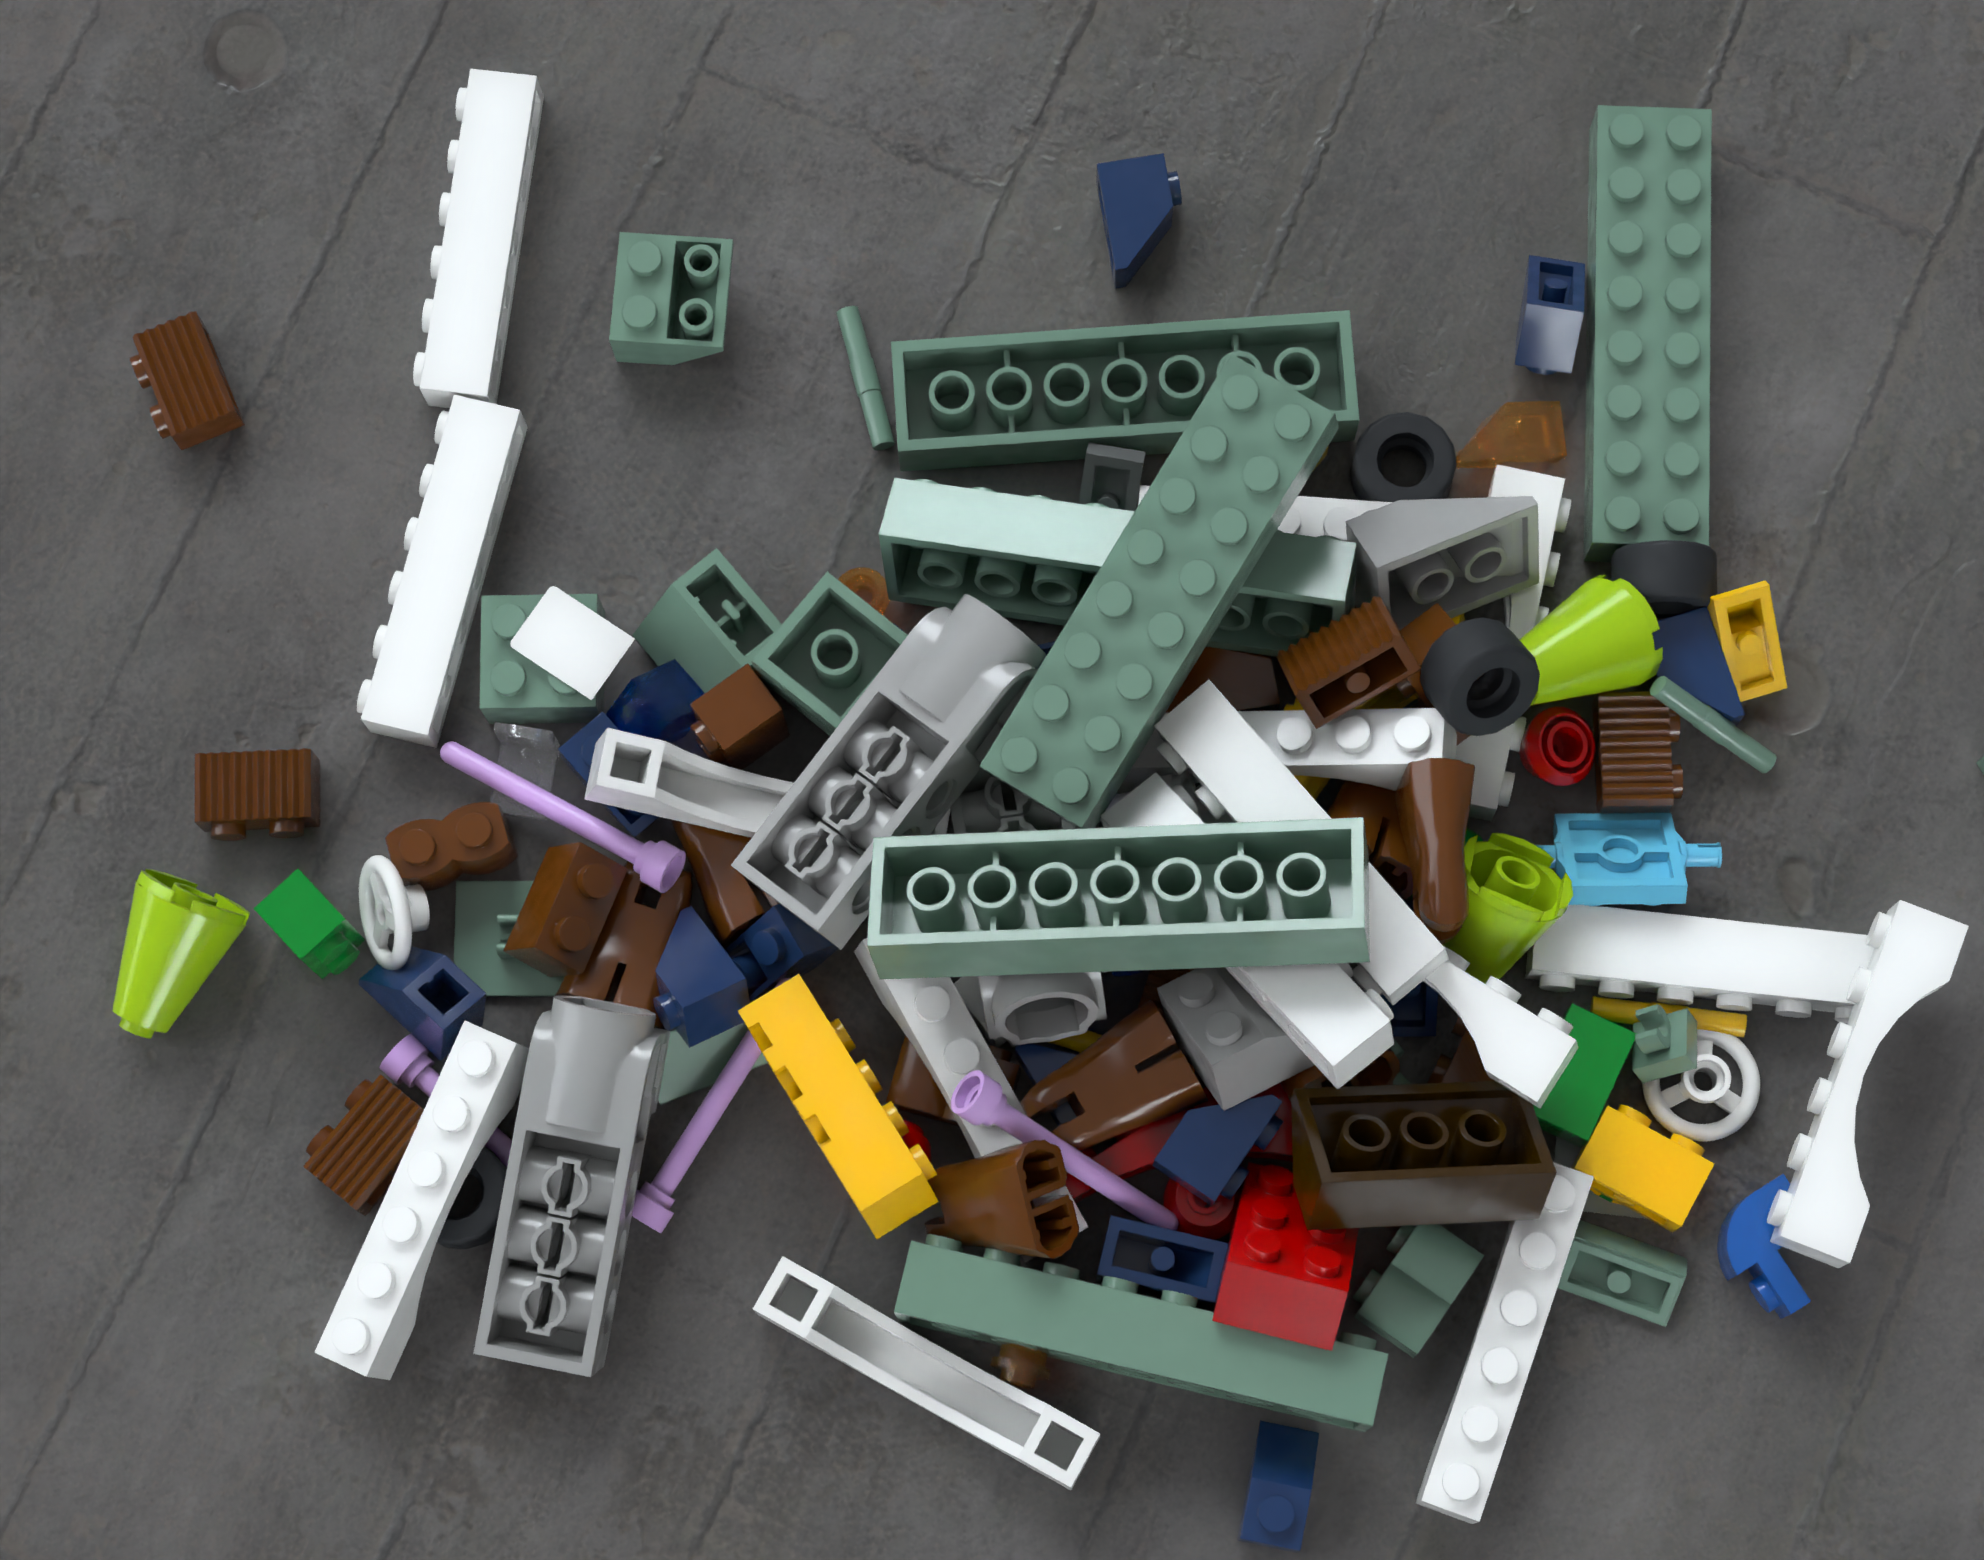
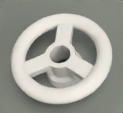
M375 855L365 862L360 875L359 908L361 922L369 949L378 964L387 970H398L408 960L412 945V932L427 930L429 926V904L421 885L404 886L395 865L388 858L382 855ZM394 933V944L391 952L387 944L389 934Z
M1697 1029V1068L1682 1072L1681 1081L1663 1091L1660 1088V1079L1642 1083L1648 1108L1664 1128L1671 1133L1682 1135L1692 1141L1707 1142L1719 1140L1735 1133L1750 1119L1760 1096V1075L1753 1055L1736 1036ZM1713 1044L1727 1051L1738 1064L1743 1080L1741 1097L1729 1090L1731 1084L1729 1067L1721 1058L1712 1055ZM1696 1072H1704L1711 1077V1090L1703 1091L1696 1087L1694 1083V1074ZM1691 1098L1698 1103L1707 1104L1713 1102L1728 1112L1729 1115L1717 1122L1697 1124L1680 1118L1670 1108Z

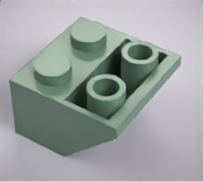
M620 232L609 341L617 362L676 365L724 351L734 247L733 239Z
M716 548L670 585L633 633V638H635L687 702L691 704L747 663L755 672L751 660L782 624Z

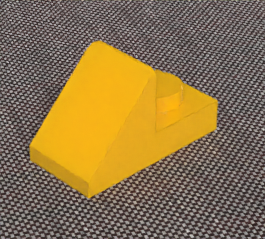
M1764 580L1711 596L1707 608L1740 702L1786 689L1787 682L1770 586L1767 581Z

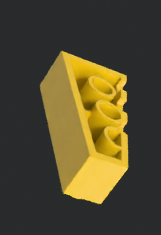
M797 974L738 1010L773 1073L876 1239H879L939 1202L928 1182L937 1173L919 1144L908 1149L901 1137L910 1131L892 1101L881 1106L875 1094L883 1089L865 1059L855 1064L849 1052L856 1049V1046L839 1018L832 1022L828 1021L800 974Z

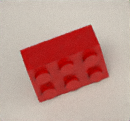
M1248 1162L1247 1169L1250 1172L1243 1182L1212 1321L1332 1351L1348 1295L1359 1228L1307 1230L1293 1184V1173L1277 1165L1263 1166Z

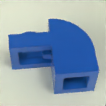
M1784 1174L1756 1190L1730 1210L1721 1225L1717 1242L1719 1264L1727 1281L1748 1269L1754 1278L1749 1282V1287L1754 1297L1766 1312L1770 1313L1775 1310L1780 1319L1791 1315L1811 1302L1778 1252V1249L1782 1246L1770 1242L1775 1226L1767 1223L1771 1205L1778 1190L1781 1189L1788 1192L1790 1186Z

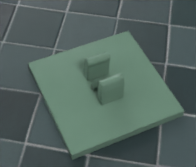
M456 881L454 964L486 992V997H554L565 977H549L503 952L533 881Z

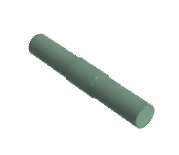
M844 307L838 310L836 314L849 358V366L855 389L860 399L873 450H884L892 447L895 441L881 394L882 389L875 363L871 357L858 307Z
M1660 676L1652 684L1650 695L1686 719L1693 727L1719 745L1730 750L1759 772L1767 773L1772 769L1777 759L1776 754L1740 730L1733 722L1709 705L1699 701L1666 676Z

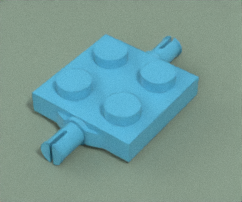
M1671 813L1555 814L1553 825L1554 844L1535 845L1554 858L1550 868H1554V871H1556L1561 879L1565 872L1572 882L1573 897L1568 905L1644 904L1657 906L1661 904H1686L1688 888L1685 875L1686 867L1720 868L1722 864L1721 843L1686 844L1675 831Z

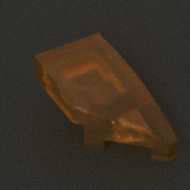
M1560 401L1504 403L1495 413L1483 420L1476 429L1477 432L1464 448L1455 455L1456 468L1495 469L1497 464L1502 465L1505 462L1556 463L1567 456Z

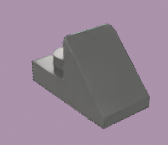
M1089 442L1085 456L1079 504L1099 503L1113 509L1135 511L1139 505L1140 485H1142L1141 479L1146 452Z

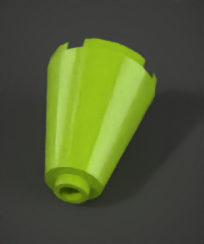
M1599 575L1586 581L1519 639L1535 657L1540 672L1538 691L1531 705L1635 687L1657 674L1663 659V647L1655 650L1652 633L1660 629L1659 624L1645 597L1630 582L1622 578L1611 581L1605 579L1607 575Z
M1492 833L1488 841L1477 842V835L1470 838L1466 843L1464 854L1469 891V915L1462 924L1458 934L1451 941L1442 944L1467 960L1470 964L1465 972L1486 984L1490 976L1500 979L1566 912L1568 904L1573 897L1572 882L1567 873L1565 872L1561 880L1550 868L1554 860L1553 857L1525 839L1504 833Z
M153 869L141 870L135 883L112 1009L115 1014L122 1017L119 1026L132 1034L148 1039L152 1038L155 1031L167 1033L243 931L250 915L249 911L218 893H215L214 897L198 890V884Z

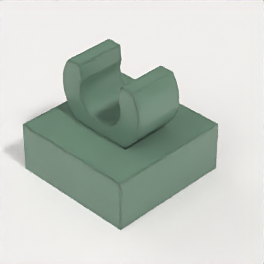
M1659 1004L1636 1010V1017L1640 1022L1633 1023V1032L1636 1034L1633 1042L1632 1070L1642 1083L1697 1068V1021L1687 1008L1668 1014Z

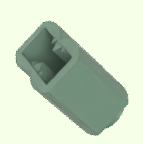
M1439 1224L1401 1226L1386 1248L1395 1257L1383 1275L1372 1268L1353 1296V1299L1361 1304L1354 1317L1412 1358L1420 1352L1484 1257L1483 1254Z

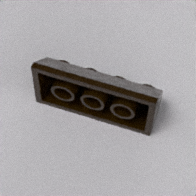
M1478 1081L1340 1087L1339 1089L1336 1087L1293 1089L1291 1096L1293 1184L1307 1230L1533 1220L1540 1218L1557 1171L1532 1103L1498 1082Z

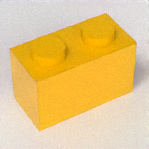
M1620 1105L1617 1110L1607 1106L1601 1112L1588 1142L1582 1146L1571 1169L1594 1176L1590 1188L1673 1233L1682 1227L1715 1163L1702 1157L1705 1149L1689 1138L1673 1133L1669 1139L1650 1129L1651 1119L1641 1112L1626 1105Z

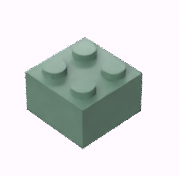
M827 571L751 661L756 675L764 684L831 736L908 635Z
M544 594L481 595L480 710L489 724L589 723L602 711L604 712V684L594 698L590 700L511 647V640ZM568 594L605 619V610L598 594Z

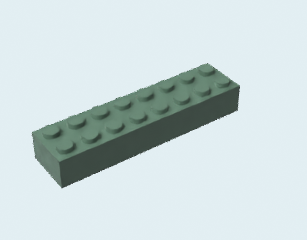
M1598 105L1589 129L1584 561L1611 562V557L1615 550L1626 545L1648 541L1680 540L1709 546L1712 109Z
M1350 310L891 342L897 447L901 472L1085 459L1089 442L1146 452L1145 455L1171 453L1231 354L1334 412L1339 429L1331 442L1355 441L1360 420Z
M1231 354L981 762L980 767L1079 829L1095 828L1101 819L1100 815L1108 808L1155 731L1154 725L1166 713L1339 429L1335 413L1235 355Z
M894 478L879 531L888 600L939 608L945 606L949 609H954L964 594H968L996 611L1002 617L1065 626L1135 511L1113 509L1099 503L1078 504L1057 501L1042 495L1021 496L1000 493L985 487L964 488L943 485L928 479L907 480ZM1277 529L1206 647L1277 657L1279 650H1288L1289 644L1296 645L1300 638L1309 637L1310 632L1318 633L1321 626L1329 627L1331 620L1339 621L1342 614L1348 615L1352 608L1355 609L1357 543L1342 541L1333 536L1312 537L1284 533Z
M1364 818L873 837L867 947L880 980L1370 962L1369 854Z
M927 1234L925 1244L911 1241L894 1309V1313L901 1323L1363 1433L1373 1427L1389 1354L1375 1350L1377 1343L1375 1339L1341 1332L1340 1337H1337V1340L1334 1342L1333 1350L1329 1351L1212 1321L1214 1312L1196 1308L1198 1298L1184 1293L1163 1290L1161 1299L1137 1294L1139 1284L1132 1281L1104 1276L1101 1286L1080 1281V1270L1051 1262L1044 1263L1043 1271L1021 1267L1022 1262H1020L1021 1256L992 1248L985 1249L984 1257L963 1253V1248H961L962 1242L938 1235Z

